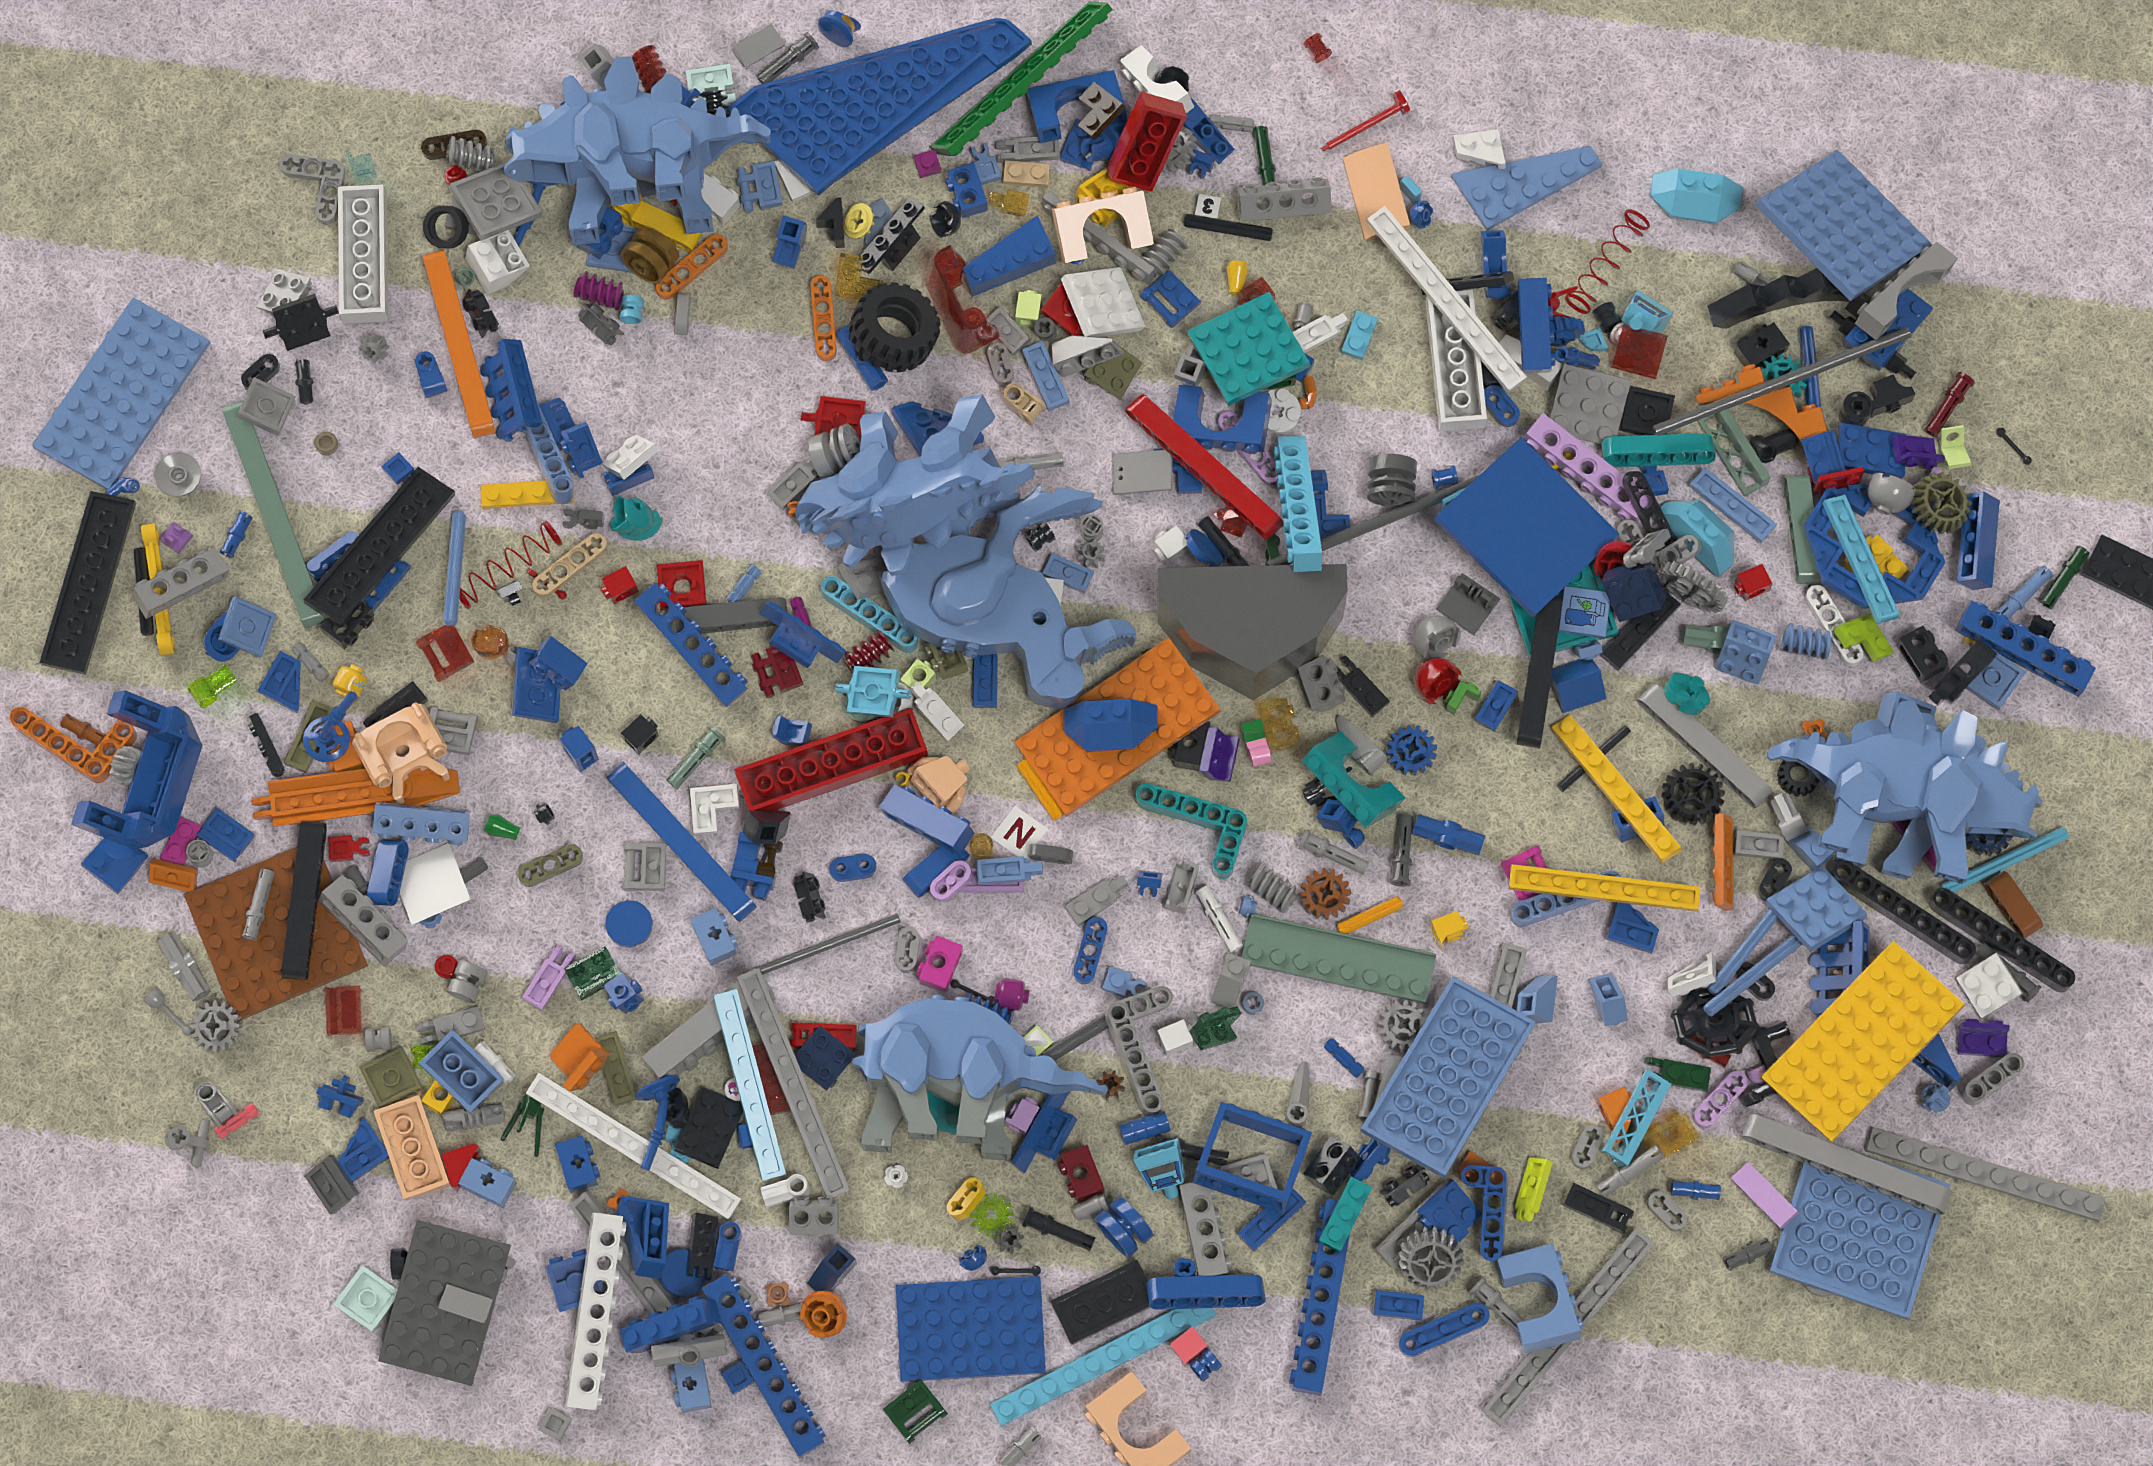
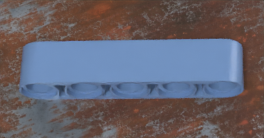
M538 405L543 424L538 427H526L527 430L524 433L553 499L559 504H567L574 496L573 481L542 410Z
M1613 870L1598 874L1621 877L1618 872ZM1540 894L1516 903L1511 913V921L1517 927H1526L1600 900L1571 897V903H1564L1559 895ZM1545 902L1549 904L1550 910L1542 911L1538 904ZM1524 910L1527 912L1528 917L1521 919L1516 915V912Z

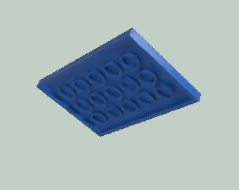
M1040 1276L896 1285L901 1382H915L920 1379L922 1381L1046 1374Z

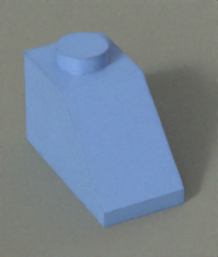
M1807 827L1809 832L1788 842L1784 837V841L1812 872L1830 860L1835 852L1834 850L1817 846L1821 835Z
M1612 973L1590 978L1589 982L1595 1003L1604 1025H1618L1621 1022L1628 1021L1625 997Z

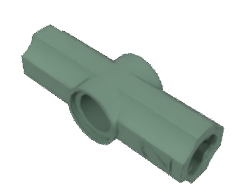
M1686 624L1683 645L1704 648L1711 653L1720 654L1729 628L1718 625L1708 628Z

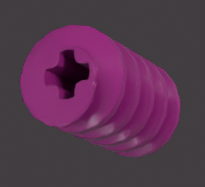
M587 271L577 279L573 292L574 298L580 296L584 301L589 298L591 303L597 301L600 306L606 303L607 308L610 309L615 305L616 311L619 310L622 296L624 295L623 282L614 287L613 279H611L609 284H606V277L603 276L600 282H598L597 274H594L589 279V272Z

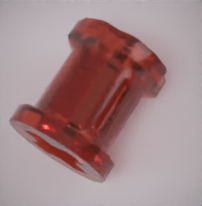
M1320 33L1312 35L1304 42L1305 48H1309L1313 54L1315 63L1324 61L1332 54L1331 49H1327L1321 40L1322 35Z

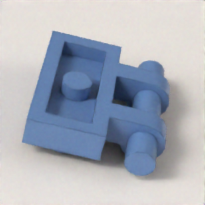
M774 161L752 165V174H747L746 168L737 169L738 177L736 180L742 194L740 201L744 205L746 213L753 212V203L758 201L760 209L783 206ZM756 183L757 192L750 193L749 185Z

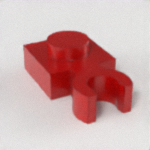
M352 835L328 837L330 862L354 861V854H359L362 857L370 856L369 850H361L363 844L370 843L369 838L362 837L353 842Z

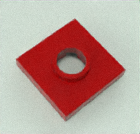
M703 560L657 564L658 585L664 584L671 592L669 598L674 604L678 601L683 607L707 605ZM678 580L688 581L691 585L690 592L676 594L674 591L675 583ZM660 602V610H669L668 604Z

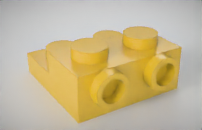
M1105 168L1078 187L1075 194L1076 202L1079 203V198L1092 196L1093 200L1100 199L1101 194L1114 191L1115 195L1124 194L1123 189L1131 188L1132 186L1111 181L1108 170ZM1107 208L1098 209L1091 213L1092 220L1096 224L1101 223L1104 227L1120 218L1117 213Z
M1878 534L1874 538L1871 536L1866 538L1882 575L1886 571L1900 579L1909 571V568L1893 553L1894 549ZM1846 557L1844 560L1846 562L1844 569L1854 574L1850 566V563Z

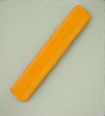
M1025 759L1018 763L1017 769L1052 820L1060 819L1063 816V811L1029 762Z
M1396 896L1338 923L1339 933L1349 934L1402 909L1403 903L1400 897Z

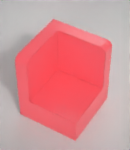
M1191 1327L1171 1343V1348L1182 1360V1365L1185 1367L1207 1348V1344L1195 1329Z

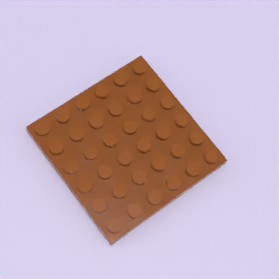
M297 847L184 894L227 1003H229V1008L235 1007L237 1010L234 1015H241L242 1017L237 1022L368 967L358 940L318 901L308 979L294 980L282 978V963ZM324 858L319 898L322 891L333 883ZM260 869H268L275 872V876L265 906V919L261 922L257 940H248L242 937L247 920L246 912L250 909Z

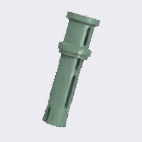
M713 726L708 728L709 732L701 741L695 743L696 748L667 779V782L678 790L706 757H711L713 750L721 742H725L726 738Z

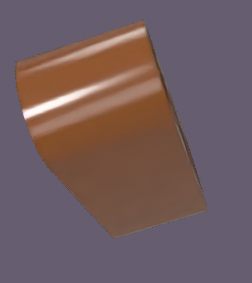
M2002 871L1984 883L1986 892L2015 933L2023 938H2027L2043 927L2041 918L2006 871Z

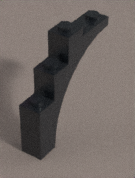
M1815 268L1800 277L1783 275L1764 286L1749 283L1709 304L1707 307L1713 327L1727 329L1758 315L1790 306L1822 301H1850L1818 268Z

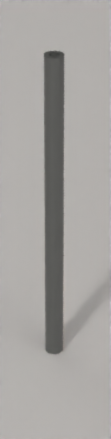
M892 915L755 968H759L762 975L898 924L901 922L899 915Z

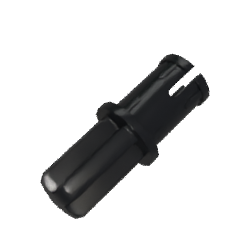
M304 359L303 368L301 360L295 362L297 374L295 384L298 386L299 401L304 405L313 402L312 384L314 383L310 375V362Z

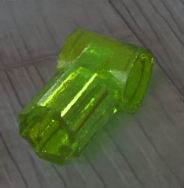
M224 665L208 677H201L193 681L187 690L200 708H206L217 700L219 694L238 681L228 666Z

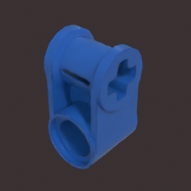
M427 351L419 353L416 356L415 365L425 397L429 398L447 392L443 375L439 370L434 355ZM429 362V367H425L424 363Z

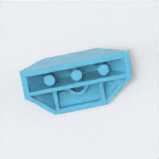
M1674 169L1653 174L1650 197L1670 217L1716 224L1740 210L1743 187L1724 175Z
M1701 500L1667 501L1660 506L1677 539L1686 535H1692L1701 541L1702 548L1696 557L1718 578L1733 566L1734 531ZM1687 541L1688 546L1686 548L1693 551L1692 546L1695 542Z

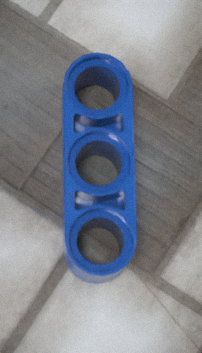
M382 839L377 846L367 890V896L374 905L394 906L398 901L409 852L408 844L405 840Z
M940 846L904 876L903 881L916 897L920 898L930 890L932 881L955 861L965 862L970 857V854L964 849L961 855L958 856Z

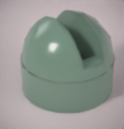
M459 268L455 273V280L460 285L470 286L475 280V273L470 268Z

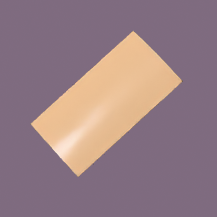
M1388 143L1369 147L1344 157L1343 162L1365 241L1379 238L1368 225L1367 218L1384 206L1405 231H1409L1410 223Z
M417 1095L375 1110L374 1114L403 1199L408 1200L451 1187L420 1096Z

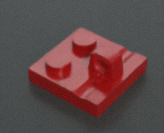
M1061 282L1040 312L1047 318H1050L1053 323L1068 335L1079 336L1082 329L1064 285Z

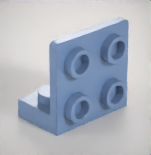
M1732 620L1715 669L1748 682L1759 684L1777 635Z

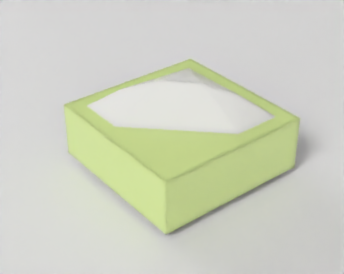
M1038 1025L1023 1037L1025 1044L1035 1049L1036 1056H1040L1043 1051L1053 1044V1041Z

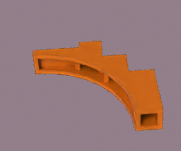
M1755 364L1742 367L1743 372L1738 373L1739 383H1736V380L1733 379L1723 382V387L1714 390L1713 386L1700 389L1701 394L1696 395L1698 404L1718 401L1766 382L1762 367L1756 368ZM1783 387L1744 402L1767 410L1784 421L1797 434L1800 441L1801 439L1828 431L1821 406L1816 408L1815 403L1802 407L1803 412L1799 413L1792 387Z

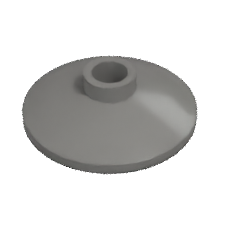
M172 453L164 457L157 465L155 480L160 490L165 494L173 497H182L193 492L199 485L201 468L192 456L186 453ZM182 474L184 475L183 479L180 481L176 480V476Z

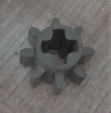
M1006 1224L1004 1232L997 1230V1234L1001 1238L995 1240V1244L1001 1243V1253L1008 1249L1010 1254L1013 1255V1248L1022 1249V1245L1018 1241L1024 1239V1235H1018V1226L1012 1230ZM1007 1234L1016 1238L1012 1245L1003 1241Z

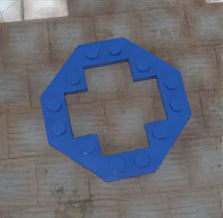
M1865 483L1849 485L1847 488L1836 489V487L1826 489L1803 525L1822 584L1862 609L1870 607L1855 575L1836 564V561L1843 552V548L1840 542L1826 534L1832 524L1822 503L1826 499L1846 495L1852 511L1864 517L1872 505L1868 497L1869 485ZM1911 504L1904 511L1894 514L1913 525L1903 542L1920 552L1922 556L1906 583L1886 571L1882 575L1895 604L1923 600L1945 564L1943 554H1940L1937 546L1938 539L1935 531L1930 532L1929 526L1922 528L1923 522L1921 520L1916 521L1917 513H1911L1912 509L1915 508Z

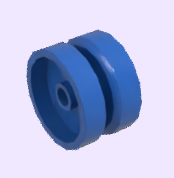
M1119 1196L1110 1204L1113 1215L1103 1210L1094 1218V1221L1113 1246L1129 1259L1138 1251L1136 1241L1146 1244L1154 1237V1234L1143 1217L1125 1199Z

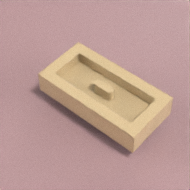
M1005 160L1003 184L1048 188L1050 164Z

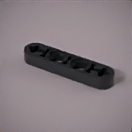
M1640 471L1627 472L1623 476L1622 484L1646 533L1668 528L1671 537L1665 542L1666 546L1657 550L1660 551L1676 541L1675 536L1644 474ZM1633 477L1637 478L1635 485H1631V482H1633ZM1643 495L1647 496L1649 500L1646 508L1640 505V498ZM1653 515L1658 518V525L1655 528H1652L1650 525V518Z

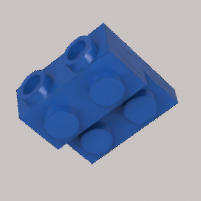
M1449 1179L1416 1211L1421 1217V1224L1429 1231L1434 1226L1437 1228L1438 1233L1445 1229L1447 1236L1453 1234L1455 1237L1454 1241L1458 1240L1459 1242L1470 1233L1467 1229L1482 1215L1480 1210L1453 1179Z
M586 1249L572 1252L573 1257L563 1260L562 1256L549 1259V1265L545 1266L559 1312L579 1307ZM596 1281L593 1287L594 1291L601 1295L605 1292L602 1281Z

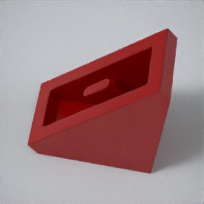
M474 1143L442 1153L450 1184L457 1192L461 1188L458 1183L472 1158L476 1160L481 1151L480 1147Z

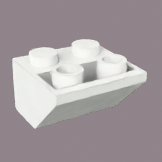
M509 230L470 244L467 248L465 259L474 271L486 295L507 287L530 267Z

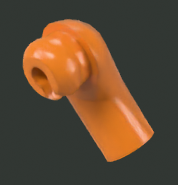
M1306 376L1303 378L1306 397L1299 399L1302 410L1307 408L1310 410L1314 407L1317 395L1314 377Z

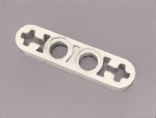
M1820 585L1811 586L1805 595L1806 603L1824 632L1830 631L1831 643L1841 660L1848 666L1858 665L1863 657V650L1860 644L1849 648L1852 653H1858L1855 657L1856 659L1854 660L1853 657L1848 658L1849 650L1841 648L1843 645L1835 639L1833 631L1838 625L1846 623L1824 587ZM1813 592H1815V594H1821L1820 602L1824 606H1822L1819 610L1817 609L1820 606L1818 600L1811 599ZM1824 611H1831L1835 618L1830 622L1825 621L1822 618V613Z

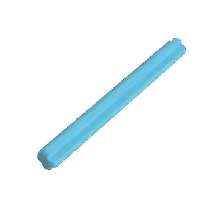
M2064 827L2054 830L1968 871L1967 878L1963 884L1948 880L1942 883L1941 888H1947L1955 893L2067 840L2069 837L2068 832Z

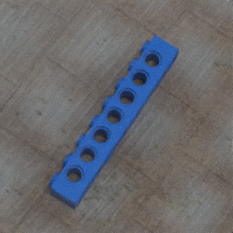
M1327 1199L1325 1205H1320L1318 1219H1323L1322 1227L1316 1228L1314 1242L1319 1244L1317 1252L1312 1251L1310 1266H1314L1313 1275H1308L1306 1289L1310 1290L1309 1299L1304 1298L1302 1313H1306L1305 1323L1300 1322L1297 1335L1302 1337L1300 1346H1295L1293 1360L1298 1361L1296 1370L1291 1369L1289 1384H1294L1292 1391L1318 1396L1322 1395L1350 1237L1349 1234L1341 1252L1337 1251L1333 1255L1326 1254L1323 1250L1325 1245L1319 1242L1338 1203V1200ZM1329 1268L1332 1271V1276L1327 1279L1322 1278L1319 1270ZM1323 1291L1328 1295V1300L1319 1302L1316 1300L1315 1294ZM1313 1315H1320L1323 1317L1324 1323L1316 1326L1311 1322V1317ZM1311 1338L1317 1339L1320 1347L1310 1349L1306 1344L1307 1340ZM1306 1362H1312L1316 1370L1313 1373H1306L1302 1365Z
M725 1274L703 1287L702 1291L707 1299L716 1300L722 1326L797 1456L801 1458L823 1445L824 1441L822 1438L826 1437L820 1424L814 1425L810 1417L814 1414L807 1402L805 1404L801 1403L798 1396L802 1393L795 1381L790 1384L786 1377L789 1371L783 1360L778 1363L774 1354L777 1350L772 1341L764 1339L762 1333L765 1329L759 1319L753 1320L749 1313L753 1310L747 1298L741 1299L737 1291L741 1288L735 1277L729 1278ZM725 1296H733L736 1303L733 1307L725 1308L722 1305V1300ZM742 1316L748 1320V1324L744 1329H738L734 1326V1321L737 1317ZM755 1337L760 1341V1346L756 1350H750L746 1347V1342L749 1338ZM767 1358L771 1360L772 1367L770 1370L762 1371L759 1369L758 1363L761 1359ZM779 1379L783 1381L784 1389L780 1392L772 1391L770 1384L773 1380ZM788 1400L794 1401L797 1405L796 1410L793 1413L784 1412L782 1409L784 1402ZM800 1421L806 1422L809 1426L808 1432L803 1435L796 1433L794 1429L795 1425Z

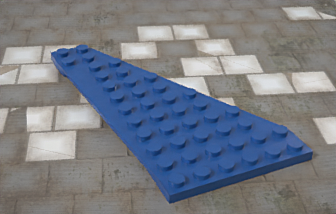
M993 18L754 86L727 108V111L731 116L732 109L737 108L740 116L750 115L758 122L767 126L771 130L772 139L770 143H760L819 196L846 174L1014 60L1032 45V41L1009 20Z

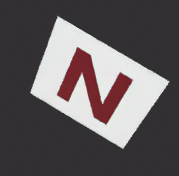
M1014 806L991 838L1017 857L1024 856L1026 858L1029 845L1037 844L1048 829L1017 806Z

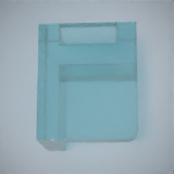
M351 151L346 152L355 184L377 179L370 153L353 157Z

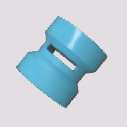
M637 295L622 296L621 305L623 310L620 311L619 320L627 324H640L642 322L643 314L641 309L644 307V299Z

